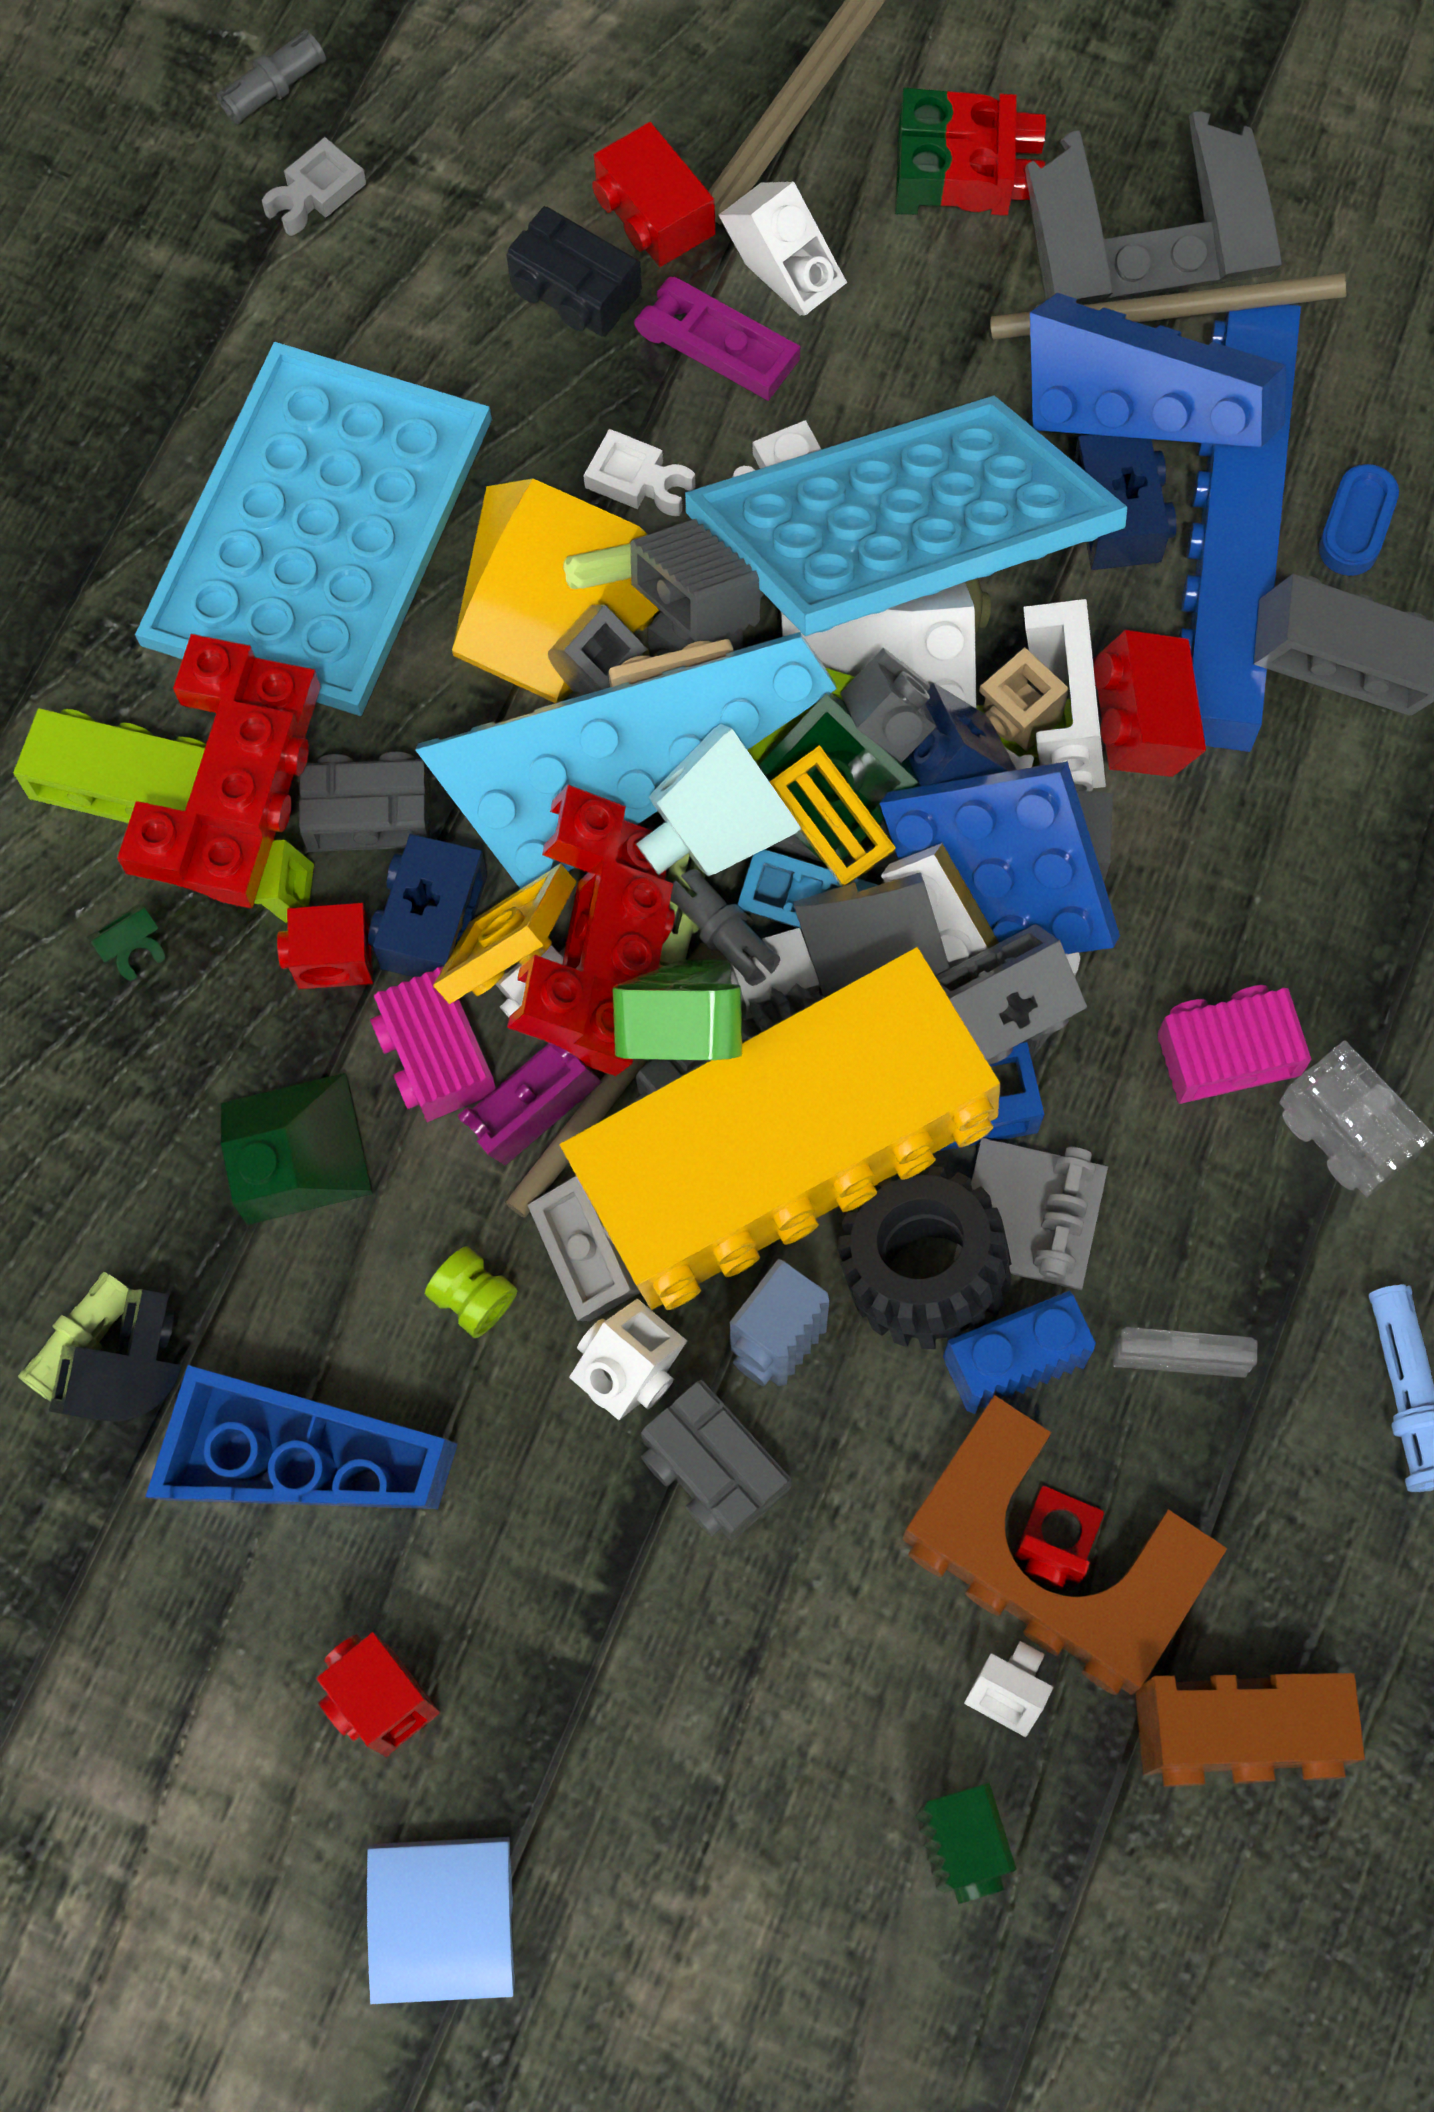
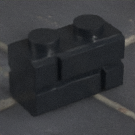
M543 206L529 223L528 229L526 231L523 230L509 246L506 254L510 282L518 295L530 303H537L539 300L556 309L561 319L567 325L578 331L588 328L601 337H606L620 320L621 314L623 312L626 313L640 296L642 290L641 265L638 259L549 207Z

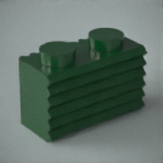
M990 1783L926 1802L919 1809L915 1819L923 1823L919 1832L928 1837L923 1846L932 1851L928 1861L936 1865L932 1872V1875L940 1879L936 1888L944 1893L954 1890L958 1904L1004 1891L1005 1888L1001 1876L1014 1872L1017 1869Z

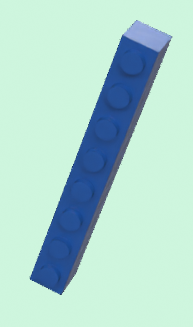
M1287 304L1229 311L1226 313L1224 321L1214 320L1211 331L1210 343L1215 342L1286 365L1285 425L1262 447L1199 443L1198 456L1208 457L1206 472L1198 471L1194 486L1192 506L1202 508L1201 523H1192L1189 535L1187 559L1197 560L1195 576H1186L1181 611L1191 612L1190 629L1181 628L1179 638L1189 639L1205 745L1209 747L1251 752L1262 725L1267 669L1254 665L1259 599L1275 587L1301 306Z

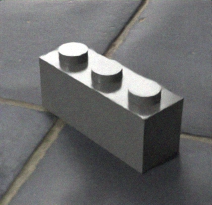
M1292 574L1259 599L1254 665L1412 716L1434 702V622L1427 620L1422 614L1403 612L1377 603L1367 595L1351 594L1327 586L1315 577Z

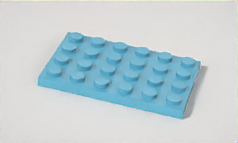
M274 342L135 633L140 646L183 659L191 634L249 645L252 647L255 658L314 669L321 686L317 703L362 716L492 421L490 407Z
M995 395L685 492L686 514L692 520L697 519L699 525L703 524L705 530H710L712 536L716 535L719 542L723 541L726 548H731L732 553L737 552L739 559L744 558L746 565H751L752 571H757L759 589L804 636L825 632L837 625L870 614L884 612L893 606L923 596L937 594L946 588L976 578L990 576L1002 569L1029 560L1043 558L1047 554L1082 542L1093 541L1100 536L1125 528L1127 506Z

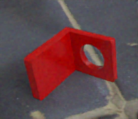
M1043 1486L1040 1489L1013 1557L1014 1561L1026 1566L1024 1574L1041 1584L1056 1589H1062L1064 1583L1076 1587L1086 1575L1090 1565L1087 1557L1103 1519L1104 1511ZM1066 1511L1078 1520L1081 1535L1079 1541L1073 1547L1059 1549L1045 1541L1042 1535V1522L1051 1512Z

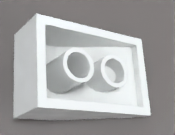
M965 582L946 588L937 594L923 596L893 606L884 612L870 614L837 625L825 632H818L808 636L803 635L825 668L856 677L884 647L925 679L929 685L934 682L976 708L975 611ZM781 612L782 636L801 632Z

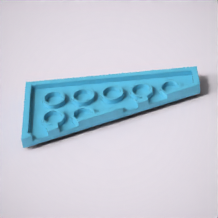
M801 632L729 652L726 653L725 657L687 668L686 666L664 671L660 676L633 684L627 682L534 709L533 713L496 724L495 722H490L473 727L471 731L440 740L436 738L418 743L415 750L518 887L522 889L560 863L567 871L574 868L542 855L544 844L556 833L559 818L558 814L550 812L552 800L567 785L626 806L624 820L638 825L657 812V809L649 799L651 793L718 725L723 724L732 728L748 750L816 704L827 692L832 693L837 687L835 681Z

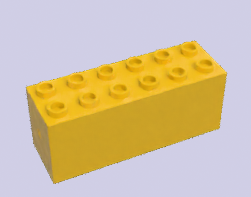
M916 947L742 1043V1056L732 1059L711 1060L559 1145L650 1309L653 1310L663 1304L666 1310H671L695 1298L701 1292L698 1284L722 1271L725 1277H731L748 1269L760 1259L757 1251L781 1239L783 1244L787 1245L804 1238L819 1226L816 1218L839 1206L842 1212H848L863 1205L877 1194L874 1186L896 1174L899 1175L901 1180L913 1177L935 1162L936 1159L933 1153L955 1141L959 1147H965L983 1138L994 1128L991 1121L998 1118L1000 1082L919 948Z

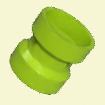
M469 1246L457 1250L441 1265L428 1283L424 1294L438 1308H451L458 1315L459 1326L475 1339L485 1334L504 1315L516 1297L517 1288L502 1275L492 1276L489 1272H486L484 1270L483 1258Z

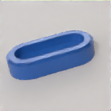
M1371 464L1358 465L1348 470L1341 479L1319 542V554L1322 561L1329 569L1338 574L1347 576L1362 574L1368 571L1377 560L1399 496V488L1395 478L1384 468Z

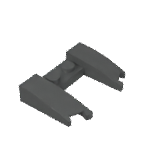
M1202 111L1192 112L1189 115L1205 223L1108 239L1103 238L1095 192L1080 130L1070 132L1062 138L1060 143L1066 151L1042 169L1034 160L1027 164L1025 172L1046 300L1056 293L1076 298V303L1080 305L1103 303L1267 276L1277 270L1282 265L1278 237L1266 178L1252 128L1244 126L1240 134H1235L1208 125L1210 114Z

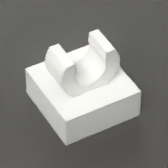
M1021 1641L1008 1662L991 1653L975 1680L964 1704L1026 1737L1043 1711L1053 1689L1049 1684L1034 1677L1045 1654Z

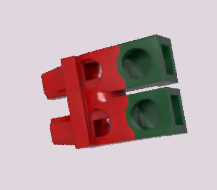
M903 87L898 123L895 214L918 215L919 205L957 206L970 212H982L991 209V215L1008 216L1011 199L1030 200L1025 167L1033 160L1015 158L1016 153L1042 154L1045 142L1046 114L1016 112V94H999V99L997 100L992 96L983 94ZM1034 160L1041 169L1045 166L1044 160Z

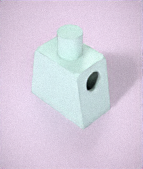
M720 724L651 793L649 799L665 820V823L636 843V845L658 875L689 854L698 868L710 876L794 835L802 828L733 729Z

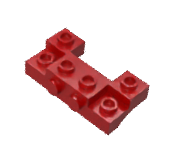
M195 634L190 635L173 690L181 706L214 712L216 716L185 811L139 801L135 802L117 857L126 874L184 887L222 903L253 908L276 831L283 832L289 821L291 797L288 795L293 775L300 776L306 766L308 741L305 739L321 688L314 669L255 658L252 647L249 645Z
M567 785L552 800L550 812L558 814L559 818L556 833L544 844L542 855L588 873L577 885L563 963L560 964L534 955L519 969L517 980L526 983L522 1005L509 1016L507 1028L554 1044L576 1056L587 1067L617 1076L632 1065L633 1059L615 1056L613 987L664 967L659 964L662 946L671 933L675 919L674 910L669 908L673 883L665 880L666 870L659 875L655 872L636 845V843L653 832L652 830L625 821L626 806Z

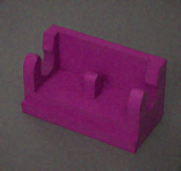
M548 1042L545 1047L473 1109L466 1107L457 1116L462 1123L467 1125L478 1136L477 1142L483 1150L506 1166L602 1082L590 1067H587L576 1056Z

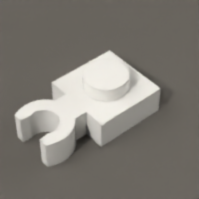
M609 429L584 473L585 488L636 509L639 508L642 500L647 496L654 499L656 506L663 513L671 516H680L682 512V498L669 493L668 490L676 486L688 491L694 490L695 473L688 467L678 464L662 467L663 453L661 449Z

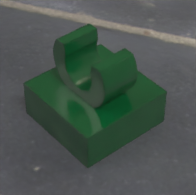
M141 904L136 905L87 937L104 963L115 957V965L118 971L129 981L137 978L134 970L128 963L129 954L134 949H148L158 964L165 960L162 947L153 938L148 937L149 934L159 928Z

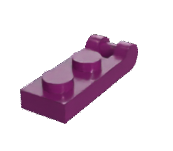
M668 277L657 290L658 300L653 306H645L634 321L638 332L647 340L654 343H666L767 401L772 398L800 360L799 345L676 277ZM676 314H687L682 321L674 318Z

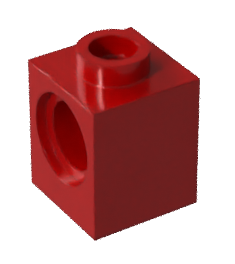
M353 903L287 908L288 931L278 932V958L281 969L289 968L298 989L373 984L372 946L368 943L371 923L364 904Z

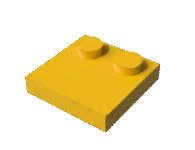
M560 863L470 921L433 986L451 1004L470 991L476 996L485 993L502 978L505 969L516 962L523 966L534 955L541 957L552 944L548 936L577 883L576 880Z

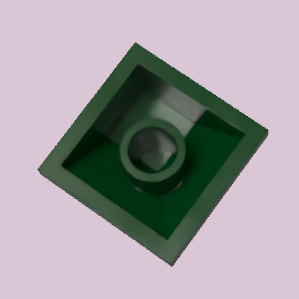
M827 692L759 765V768L770 782L820 745L878 824L884 819L880 802L887 792L914 788L919 782L908 758L901 763L857 730L845 702L830 692ZM814 766L806 773L860 844L867 834L817 767ZM795 781L789 784L787 788L843 861L849 855L847 850ZM799 830L794 835L822 861Z
M346 1073L221 1103V1147L232 1202L247 1225L373 1194Z

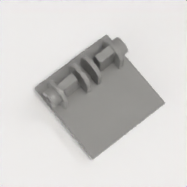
M981 1138L971 1185L973 1190L981 1186L990 1195L992 1207H997L999 1210L1012 1265H1009L1011 1274L1082 1290L1108 1166L1090 1162L1091 1152L1081 1148L1068 1147L1066 1148L1065 1156ZM958 1243L954 1256V1261L957 1260L962 1250V1247Z

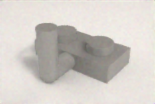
M577 1176L528 1204V1208L577 1321L590 1322L640 1293Z

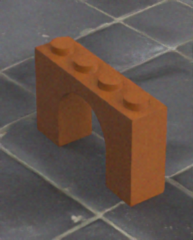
M994 1395L906 1528L902 1540L912 1546L908 1555L921 1567L938 1577H943L947 1570L970 1585L965 1594L988 1612L1000 1616L1005 1609L1026 1623L1027 1627L1023 1631L1024 1635L1042 1649L1056 1656L1064 1649L1086 1664L1082 1674L1098 1687L1113 1695H1118L1122 1688L1132 1695L1143 1686L1228 1548L1168 1509L1153 1528L1122 1579L1113 1587L1091 1596L1069 1597L1052 1593L1038 1586L1021 1571L1010 1553L1005 1534V1516L1010 1498L1044 1448L1052 1432Z

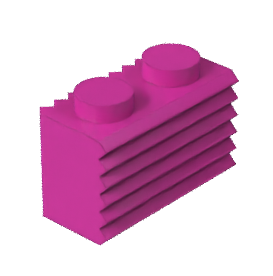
M437 967L433 972H425L420 977H413L410 981H403L398 986H391L386 991L377 992L374 998L381 1015L370 1019L383 1053L386 1054L396 1050L404 1070L394 1073L393 1076L407 1110L420 1105L426 1122L480 1101L496 1089L492 1074L459 999L449 1004L433 986L443 967Z
M1256 985L1236 992L1231 996V1001L1227 1003L1221 1002L1215 1006L1208 1005L1204 999L1181 1003L1170 1010V1015L1164 1018L1158 1032V1042L1161 1045L1165 1064L1169 1070V1077L1172 1080L1173 1089L1176 1092V1100L1179 1104L1302 1076L1312 1060L1288 988L1269 991L1266 985Z

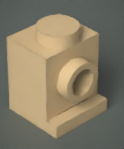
M1024 647L980 686L979 692L985 696L983 712L991 720L997 734L1005 740L1016 742L1027 752L1037 743V732L1051 730L1061 722L1069 688ZM1028 680H1029L1035 687H1037L1044 695L1041 696L1040 694H1038V693L1028 684Z

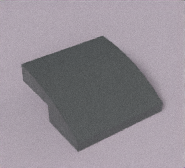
M921 872L859 892L856 883H851L793 902L823 996L825 997L916 947L919 948L935 976L950 969Z

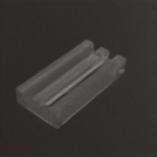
M1125 1327L1114 1343L1113 1367L1245 1378L1247 1372L1252 1370V1366L1257 1364V1340H1253L1251 1337Z

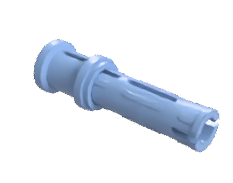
M1403 1284L1387 1286L1371 1292L1369 1300L1372 1303L1384 1358L1398 1413L1393 1416L1394 1422L1391 1426L1393 1434L1402 1438L1410 1476L1405 1478L1407 1491L1434 1490V1384L1415 1312L1411 1286Z

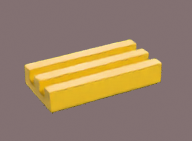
M820 745L770 781L772 787L802 828L800 830L841 886L851 884L861 874H865L883 858L885 859L895 852L896 847ZM814 766L817 767L875 845V848L868 853L864 851L806 773ZM794 781L798 784L855 862L849 867L845 866L787 788L789 784Z

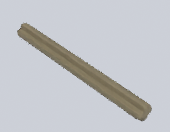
M845 0L709 189L708 192L715 199V222L723 224L719 214L753 188L885 0Z

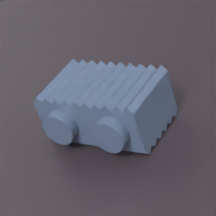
M778 1259L730 1321L731 1351L737 1356L733 1364L745 1376L761 1386H765L769 1380L777 1386L787 1385L788 1375H794L795 1366L803 1364V1355L811 1354V1344H818L819 1334L826 1333L829 1310L828 1293L789 1264Z

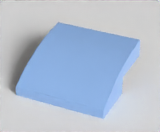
M509 1837L369 1844L367 1856V1930L370 2004L513 1997L515 1988L511 1924L513 1895Z

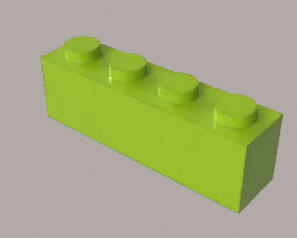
M38 708L13 774L31 800L129 823L136 801L185 811L206 744L190 737H178L176 741L156 737L143 727L131 723H120L118 727L98 723L90 716L73 709H63L60 713Z

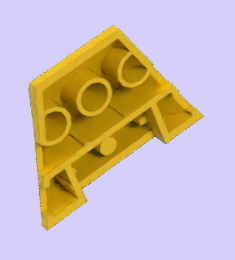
M533 478L486 486L452 648L453 656L551 702H562L573 690L564 682L552 666L548 658V651L590 605H606L632 633L637 629L643 631L654 621V614L660 610L631 585V578L583 589L570 588L566 582V573L563 568L565 559L568 556L629 544L634 539L648 534L634 523Z

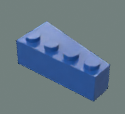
M1056 293L1030 312L1033 428L1035 430L1262 447L1285 425L1286 365L1215 342L1206 345L1181 337V331L1161 325L1157 328L1149 327L1125 319L1126 314L1108 308H1102L1099 311L1077 304L1076 298Z
M187 1365L145 1497L166 1501L438 1509L458 1444L444 1438Z

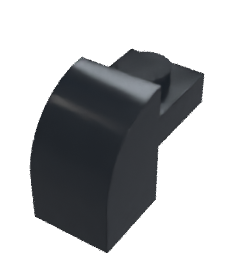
M144 1289L128 1290L115 1353L77 1346H62L49 1412L113 1422L139 1417L159 1405L175 1385L182 1366L156 1361L158 1348H166L173 1327V1311L166 1309L169 1294Z

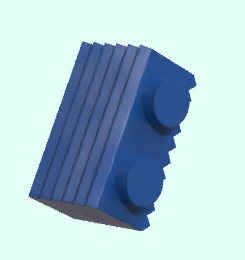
M1069 1290L948 1340L943 1358L966 1411L976 1414L978 1406L986 1409L994 1395L1000 1399L1003 1396L1012 1399L1015 1391L1024 1394L1027 1386L1036 1389L1039 1381L1048 1384L1051 1376L1060 1379L1063 1371L1072 1374L1075 1367L1084 1369L1093 1353L1096 1342L1074 1295Z

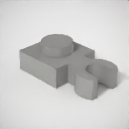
M324 137L284 170L288 186H279L268 191L262 199L265 215L269 219L276 216L281 210H291L282 217L285 232L292 236L306 226L308 213L314 208L326 218L366 185L364 170Z

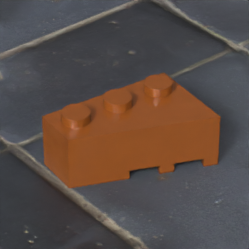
M1355 1673L1271 1675L1270 1678L1236 1679V1675L1210 1676V1681L1176 1682L1175 1676H1154L1135 1692L1143 1775L1162 1774L1163 1787L1205 1785L1204 1772L1232 1771L1234 1784L1276 1781L1274 1769L1298 1767L1302 1768L1303 1780L1340 1779L1346 1777L1344 1765H1351L1365 1760Z

